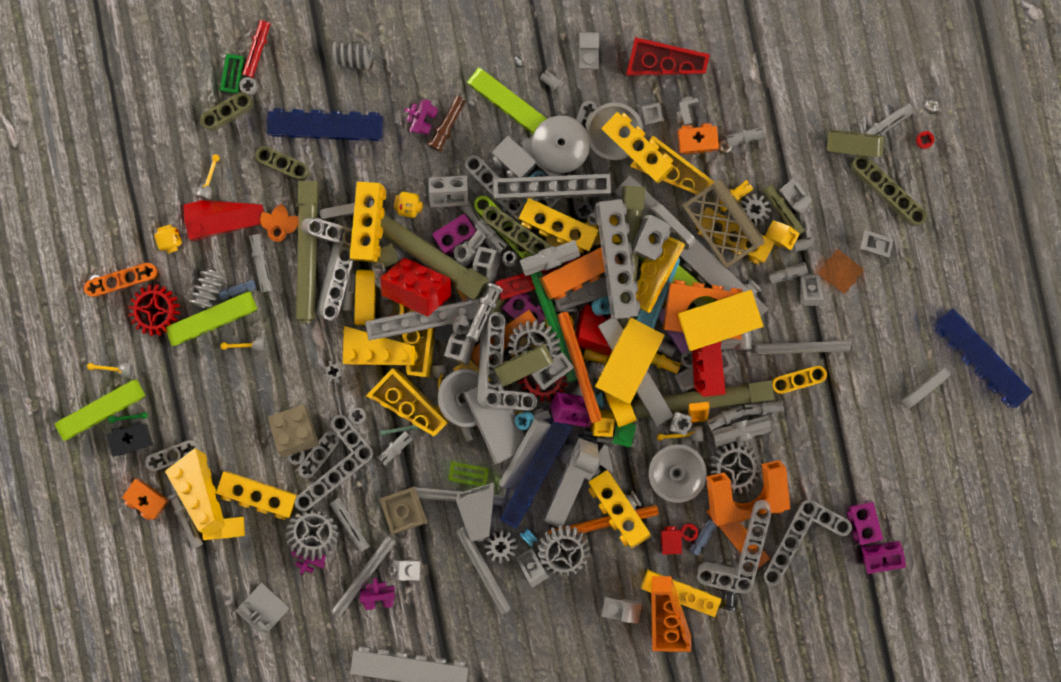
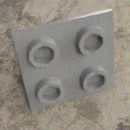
M261 582L249 597L241 603L236 612L264 637L290 608Z

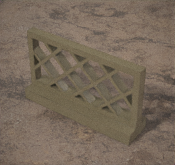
M722 178L682 205L726 268L765 243L764 238ZM712 189L718 195L716 203L705 201L706 193ZM693 202L702 203L701 213H693L689 205ZM705 204L716 205L714 216L703 214ZM718 206L728 209V218L716 217ZM702 217L713 219L712 229L703 228L701 225ZM716 219L727 221L725 232L714 230ZM729 222L739 225V234L727 232ZM713 233L724 235L723 245L714 244L712 241ZM727 235L738 237L736 248L725 246ZM740 238L748 239L752 246L747 250L738 248ZM724 249L735 250V256L729 262L723 256Z

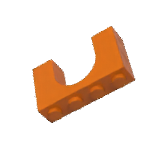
M674 280V283H668L662 329L683 332L678 313L687 311L690 303L698 297L709 296L718 301L742 293L743 289L731 287V291L723 290L724 286L712 285V289L704 288L705 284L693 282V286L685 285V281ZM742 334L731 337L730 339L741 340Z
M780 460L761 464L763 489L756 499L748 503L733 501L731 481L725 472L706 476L710 514L716 526H726L732 522H744L750 519L753 505L759 500H765L770 504L771 514L789 510L790 500L787 471L784 464ZM759 509L757 512L759 514H765L767 511L765 509Z

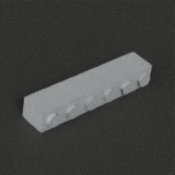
M359 646L358 649L355 648L353 651L350 674L400 682H467L469 665H465L466 662L454 660V663L446 662L447 659L436 657L435 660H430L425 655L410 657L405 652L390 654L389 650L386 649L370 651V647Z

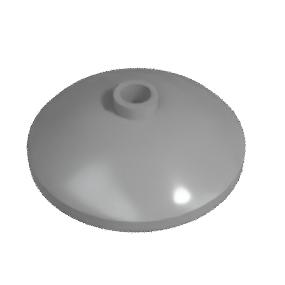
M607 103L598 107L587 121L586 131L590 140V148L604 159L621 160L629 157L601 129L616 112L620 115L625 113L632 120L630 124L634 128L638 126L643 130L639 115L631 107L622 103ZM628 128L621 131L622 138L630 135V129ZM641 141L635 144V151L638 149Z
M554 116L546 119L538 126L532 140V149L536 160L543 168L553 173H568L576 170L586 160L590 148L589 136L584 126L576 119L568 116ZM558 140H564L565 144L563 146L558 145Z
M461 369L454 371L445 377L439 387V408L449 422L459 427L477 425L464 395L465 392L478 387L479 373L474 370ZM459 396L463 398L462 403L459 401Z
M670 445L658 451L650 463L648 472L653 490L661 498L675 503L686 502L696 497L703 489L707 476L706 466L702 457L694 449L685 445ZM676 469L680 471L678 477L673 475V471Z

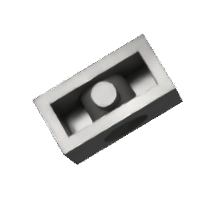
M645 215L632 243V252L649 261L659 258L663 250L661 246L670 235L669 228L671 224L652 215ZM651 233L655 237V241L653 244H651L648 239Z

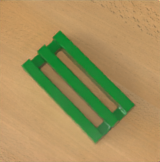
M226 53L220 92L240 93L239 85L243 77L245 56ZM231 58L233 59L229 87L225 88ZM240 60L236 86L233 89L237 61Z

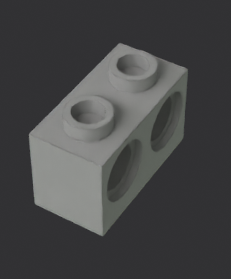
M467 176L429 178L430 207L469 205Z

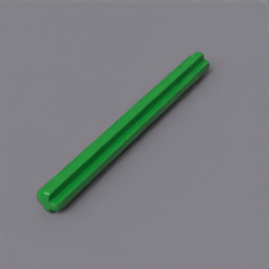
M539 271L531 274L548 326L552 327L550 332L556 331L557 334L553 338L560 339V342L555 344L560 346V350L557 352L558 354L563 352L573 366L552 300L547 296L539 278L543 277L542 272ZM574 368L565 374L568 382L577 380Z

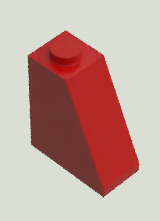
M587 304L579 313L575 333L579 347L610 357L612 350L598 328V325L607 321V319L603 316L595 315L592 307Z

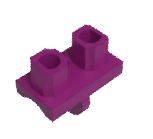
M427 99L421 100L419 107L413 103L411 109L405 108L404 112L408 114L406 121L412 123L409 132L413 134H429L431 125L423 122L425 116L435 118L438 109L431 105V101Z
M297 550L291 552L292 556L305 561L304 564L299 561L295 564L296 567L301 569L299 574L302 576L306 571L311 574L313 573L314 568L308 566L309 563L321 569H324L326 565L324 563L326 556L323 554L322 559L319 560L315 556L314 561H311L310 556H307L306 560L303 559V554L297 557Z
M373 578V584H366L367 589H360L359 599L360 603H363L365 610L375 609V601L382 600L383 607H393L395 585L386 586V582L378 583V578Z

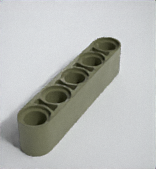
M859 155L852 160L850 167L853 173L910 226H919L926 221L927 214L925 210L869 157ZM857 160L864 162V169H859L856 166ZM871 173L878 175V182H873L870 179ZM885 186L891 187L893 191L891 196L884 192ZM899 199H903L906 202L905 209L899 207ZM914 212L920 215L919 222L913 220L912 214Z
M490 206L484 210L483 219L489 226L532 256L537 254L534 252V246L537 244H542L545 249L552 247L496 207ZM490 211L497 213V218L493 221H489L486 218L487 213ZM505 222H510L513 224V229L505 232L502 229V225ZM521 233H526L529 236V240L526 243L519 242L518 236Z

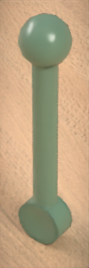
M413 424L408 427L380 431V436L412 429L417 431L419 427Z

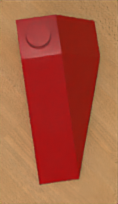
M209 200L184 204V221L189 240L195 242L261 225L260 218L264 208L262 204Z

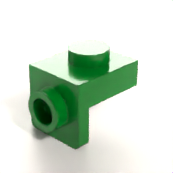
M632 422L618 427L616 423L612 444L631 448L637 425H634Z

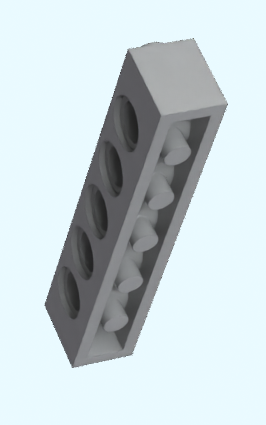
M610 174L493 179L494 201L527 200L528 198L599 197L611 194Z
M622 199L598 202L595 205L611 319L638 316L640 303L636 300L635 295L638 288L636 281H633L632 273H635V266L630 259L632 245L628 242L627 238L629 225L625 223L626 205L625 203L623 204ZM610 216L617 218L616 226L610 224ZM613 235H617L620 238L619 245H615L612 242ZM616 254L621 255L623 258L621 265L615 262ZM620 273L626 278L624 284L619 283L617 280V276ZM622 293L627 294V303L621 302L620 295Z

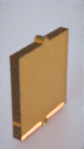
M837 249L830 259L825 261L826 264L818 275L845 294L852 284L856 283V279L864 269Z

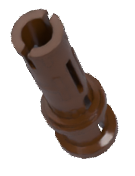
M455 95L441 124L434 129L435 133L431 141L427 142L430 148L438 152L443 151L442 147L446 139L451 136L450 130L466 103V100L462 97Z

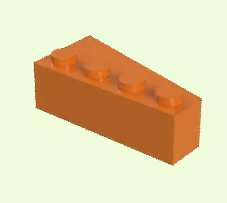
M602 247L539 278L549 299L555 297L557 301L566 296V291L572 289L574 292L584 287L582 283L588 280L592 283L600 279L599 274L605 272ZM615 255V262L621 264L617 255Z
M652 576V651L691 652V634L672 577Z

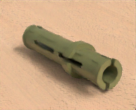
M773 184L762 190L772 203V208L777 210L784 222L798 233H803L805 229L784 202L785 198L779 195Z

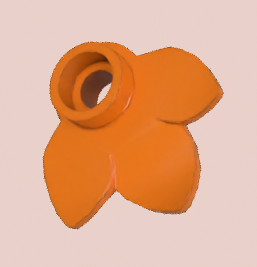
M280 204L272 211V214L262 212L260 222L262 227L268 230L269 238L272 241L280 242L285 239L288 233L296 230L298 216H289L287 209L283 204ZM276 229L281 230V234L279 236L274 235V231Z

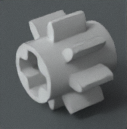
M329 361L330 366H323L326 373L322 376L329 377L328 383H331L333 379L340 383L339 378L346 377L342 374V370H345L346 367H340V361H337L336 365ZM332 367H334L335 369H339V372L336 373V377L334 375H330Z

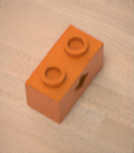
M711 123L701 124V127L693 128V125L681 126L682 129H679L677 132L679 155L718 151L717 126H712ZM696 134H698L700 138L703 137V139H701L699 143H697L696 139H693L695 138Z
M140 478L133 481L122 497L126 500L125 504L132 509L137 508L141 511L140 515L149 521L150 519H157L170 502L167 497ZM143 497H148L146 500L147 504H143Z

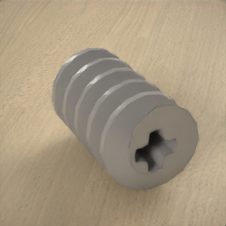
M334 42L332 61L335 67H338L341 62L344 68L349 63L350 68H354L356 64L357 68L361 69L364 64L365 69L368 70L372 62V46L370 51H367L366 45L360 50L359 44H356L355 49H352L349 43L347 49H345L343 43L337 48L336 42Z
M206 268L208 271H201L205 278H198L202 285H195L199 292H192L196 299L189 300L190 303L204 309L214 306L210 300L217 299L213 293L220 292L216 286H222L223 284L219 279L226 278L223 274Z

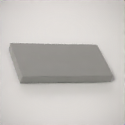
M478 387L465 392L466 400L494 463L498 464L515 455L525 436L522 430L515 424L516 416L514 411L482 408L477 400ZM488 394L487 401L488 403H491L492 399L491 396ZM506 396V397H505V403H506L507 405H509V400H508V397Z

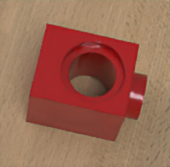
M665 526V530H660L662 554H682L681 530L676 529V526Z

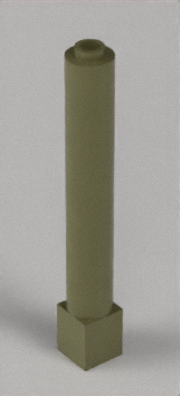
M298 181L296 319L300 320V323L311 324V320H315L317 238L303 233L301 224L306 218L318 219L320 188L318 181ZM314 222L310 225L311 231L315 229Z
M622 186L621 199L627 209V214L624 216L625 223L629 225L627 238L631 245L641 225L646 187ZM632 252L630 259L635 266V273H632L633 281L637 283L639 255ZM619 255V261L622 264L623 258ZM620 273L618 275V282L624 284L626 278ZM625 293L620 295L622 303H627L628 296ZM630 317L617 319L622 329L625 328Z
M384 214V218L381 219L382 236L436 272L449 277L450 281L456 284L455 288L471 299L475 300L483 295L486 284L490 281L488 278L472 268H465ZM372 218L366 220L365 224L367 226L372 224Z
M772 380L725 387V395L703 397L698 391L662 396L672 414L675 412H688L689 404L709 402L710 409L774 400ZM641 399L633 400L634 404H631L636 419L651 417Z

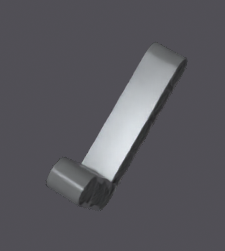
M478 156L468 157L465 162L467 172L493 197V180L490 183H484L482 177L489 174L493 179L499 178L498 175ZM477 161L479 167L476 170L470 169V162ZM562 198L535 199V201L545 202L547 207L553 208ZM522 200L497 201L521 224L518 219L525 206ZM510 202H518L520 205L519 209L511 210L509 208ZM541 214L536 215L534 218L535 222L538 223L544 216Z
M306 218L301 224L303 233L333 242L316 307V314L321 319L334 320L338 317L353 262L350 259L352 229L317 218ZM312 222H314L315 224L314 231H311L310 225ZM331 227L332 235L329 237L327 232L328 229ZM348 232L350 238H349V240L346 242V240H345V235H346V233ZM342 251L345 254L343 260L340 259V253ZM336 270H339L340 275L336 279L335 272ZM332 288H334L335 294L333 297L330 296V291ZM327 307H329V308H330V312H329V314L326 316V315H325V309H326Z
M491 313L488 315L481 331L478 404L485 409L518 412L532 410L537 404L536 397L533 394L502 390V384L494 368L503 363L505 318L501 313ZM491 318L495 320V326L491 324ZM490 337L494 339V345L490 343ZM490 356L493 358V365L489 362ZM489 375L492 377V384L488 382ZM488 394L491 396V403L487 401ZM506 396L509 398V405L505 403ZM524 398H525L526 401H527V406H526V407L523 405V399H524Z
M335 416L331 421V426L351 453L296 497L295 506L297 509L306 511L312 508L373 458V448L347 416ZM339 418L345 420L346 425L343 429H339L336 426V421ZM351 433H355L358 437L355 444H351L348 441V436ZM363 448L368 449L370 452L367 459H363L360 456V450ZM348 460L354 462L355 467L352 471H348L345 468V463ZM333 472L339 475L340 479L337 483H333L330 480V475ZM318 484L324 487L322 495H318L315 492V487ZM302 497H307L309 499V505L307 507H303L300 504V499Z
M581 438L577 440L545 512L543 522L559 527V525L563 527L587 472L593 474L599 461L597 444Z
M808 499L800 501L762 571L763 581L770 586H775L781 581L812 521L841 536H846L851 532L852 525L850 521ZM806 503L812 505V511L808 514L803 511V506ZM827 512L829 520L822 523L820 516L822 513ZM797 520H801L803 528L797 531L794 528V523ZM840 522H845L846 529L843 532H839L837 529V525ZM788 537L794 539L792 547L785 546V540ZM779 554L785 556V561L782 564L776 563V557ZM770 571L776 573V578L773 581H768L766 577Z
M759 500L753 505L738 567L732 568L711 562H702L697 570V579L701 584L741 594L749 593L752 590L771 518V508L767 501ZM759 509H765L767 512L765 514H759L757 511ZM754 527L762 528L759 532H755L752 529ZM756 545L757 548L749 549L748 546ZM746 562L753 564L751 567L744 566ZM704 571H708L711 574L708 576H704L701 573ZM726 575L729 579L722 580L720 577ZM741 580H747V581H748L747 584H741V583H739V582H740Z

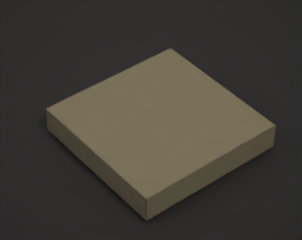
M415 486L379 498L391 535L427 523Z

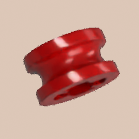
M923 131L917 135L915 141L919 148L927 149L934 144L935 139L931 132ZM928 136L927 140H930V142L923 144L921 137Z
M687 523L681 528V536L687 541H693L698 536V529L695 525ZM687 527L695 530V533H692L693 537L689 538L688 535L684 534V531H687Z

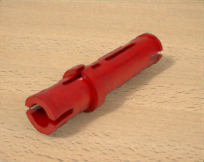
M259 20L256 34L252 37L253 43L242 75L254 78L264 44H267L266 37L271 23Z

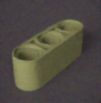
M245 92L237 93L203 113L200 118L201 125L208 131H216L249 112L253 107V100ZM242 98H247V105L239 106V101ZM227 107L231 108L230 115L223 116V110ZM214 117V124L207 126V119Z
M829 130L827 150L861 156L882 157L884 137L873 134Z
M265 146L258 148L255 153L257 161L268 168L298 181H305L309 177V168L303 162ZM263 152L270 153V157L266 161L261 160ZM282 159L287 160L285 168L278 167V163ZM299 167H304L305 169L302 176H296L295 172Z
M542 344L496 366L494 370L502 386H506L550 365L554 361L546 345Z

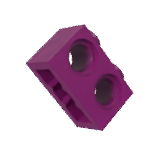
M464 213L432 235L444 254L449 253L452 255L455 248L465 241H470L476 231ZM461 226L469 228L467 235L462 236L459 234L458 231ZM451 236L453 243L450 246H445L442 243L444 237Z
M526 293L512 297L502 307L513 319L530 310L531 313L537 314L539 324L545 320L543 309L539 305L534 307L530 303L532 299ZM516 300L523 301L524 307L522 310H515L513 308V303Z
M556 393L550 405L554 422L584 427L591 426L592 422L583 396Z
M868 501L848 507L849 512L846 513L848 521L853 524L854 530L851 533L854 542L857 541L859 545H865L884 540L874 502ZM860 509H864L866 515L863 519L859 520L857 512ZM865 528H869L871 531L868 538H863L862 531Z
M900 540L861 547L867 574L906 568L904 550Z

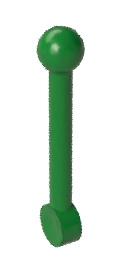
M142 412L141 414L121 417L110 416L108 421L115 423L116 421L135 418L146 419L148 413Z

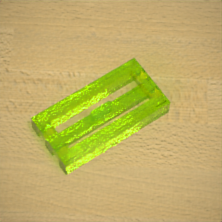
M451 461L448 481L484 486L487 482L489 468ZM454 466L484 471V475L454 470ZM453 474L481 478L483 482L455 478Z

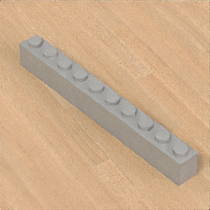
M629 176L614 191V200L622 198V186H642ZM646 190L641 221H643L645 215H649V209L655 203H658ZM696 238L695 243L688 250H682L679 258L684 262L683 266L690 273L692 271L698 275L696 279L700 283L707 284L711 289L712 285L724 286L723 290L731 291V287L743 289L742 292L749 290ZM754 295L761 317L768 308Z

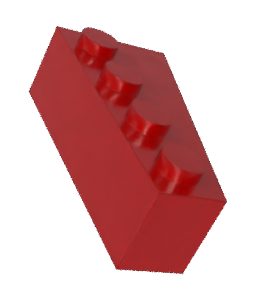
M635 37L626 76L704 75L710 54Z
M722 341L692 350L693 387L703 397L726 394L721 352Z

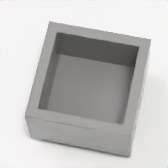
M509 136L492 152L493 163L500 169H506L509 178L527 177L536 168V161Z

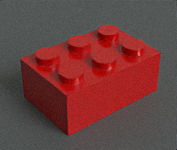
M405 257L380 278L382 296L427 317L451 296V281L449 277Z

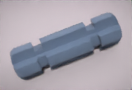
M250 280L246 284L241 283L228 287V289H222L219 292L220 299L226 300L229 297H236L247 293V291L256 290V284L253 280Z
M711 520L707 521L705 529L702 528L694 540L695 544L692 543L689 551L697 556L702 551L701 547H704L712 536L711 532H714L717 528L716 524Z

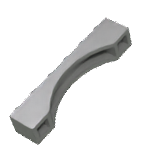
M478 246L473 269L490 280L489 283L494 284L502 255L496 250ZM453 332L449 338L444 356L451 361L469 365L476 341L468 339L466 337L467 333L456 334Z

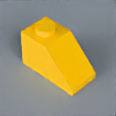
M244 517L223 518L225 526L212 536L203 534V540L245 536Z

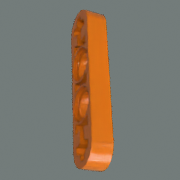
M143 263L88 280L84 285V291L91 297L105 295L151 281L157 277L158 269L154 264ZM146 267L153 269V272L150 273L151 276L146 274L140 275L142 278L140 280L137 269H139V272L146 271ZM128 272L135 274V280L131 283L125 280V275ZM111 277H114L117 281L114 288L107 286V280ZM93 283L96 286L103 285L105 291L100 287L95 289L96 293L89 291V288L92 287L91 284Z

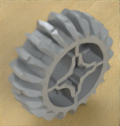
M529 320L526 321V326L520 323L519 329L515 328L513 330L514 334H511L509 337L512 341L508 343V346L513 348L508 352L509 354H515L512 357L514 358L533 349L534 347L530 346L532 343L538 346L545 344L549 346V353L552 359L557 358L559 354L556 351L560 350V346L555 344L559 343L560 339L553 338L557 332L550 333L549 331L552 327L544 328L545 322H542L539 326L538 320H534L533 325ZM528 333V343L519 346L520 337ZM536 333L541 334L545 339H539Z
M739 442L736 444V448H734L733 443H729L730 449L723 445L722 449L724 452L722 453L717 449L716 453L720 456H712V459L716 460V464L710 463L711 467H715V470H711L710 474H720V469L728 470L731 476L732 494L735 493V489H737L738 494H742V487L748 492L749 488L747 485L750 484V486L755 487V483L752 480H760L759 477L755 476V473H762V470L756 469V466H761V462L755 463L759 456L755 455L752 457L751 455L755 450L751 449L747 452L748 445L746 444L743 446V449H741V443ZM735 452L731 463H721L725 456ZM741 453L748 458L751 467L742 465ZM734 463H737L738 467L745 470L737 471L734 474V470L726 468V466L731 467L732 465L734 466ZM750 473L744 482L737 484L740 474Z
M313 509L310 510L309 514L306 511H302V516L297 513L295 519L290 520L291 525H288L286 529L288 531L286 533L287 545H292L291 552L297 550V557L303 554L304 560L307 559V556H310L311 561H314L315 556L319 560L322 559V554L327 557L329 551L334 550V545L338 541L336 539L338 537L337 525H332L333 518L327 520V513L321 516L320 510L317 514H314ZM301 527L303 535L301 539H298L296 532ZM323 531H326L328 537L325 543L322 542L321 537Z
M559 525V530L556 531L552 527V533L546 532V538L540 539L542 544L538 545V550H540L538 557L541 558L540 563L542 565L545 564L544 568L546 571L551 569L552 575L558 571V576L565 572L568 577L570 571L576 574V568L582 570V564H587L586 558L590 556L588 552L590 546L587 544V538L583 537V532L577 533V528L575 527L570 531V526L568 525L565 529H562V526ZM556 542L557 546L552 549V552L548 553L551 545ZM561 546H562V548L567 552V556H566L565 552H563V551L561 550ZM579 549L577 556L571 559V555Z

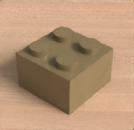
M304 404L268 416L277 451L283 458L319 446L309 410Z

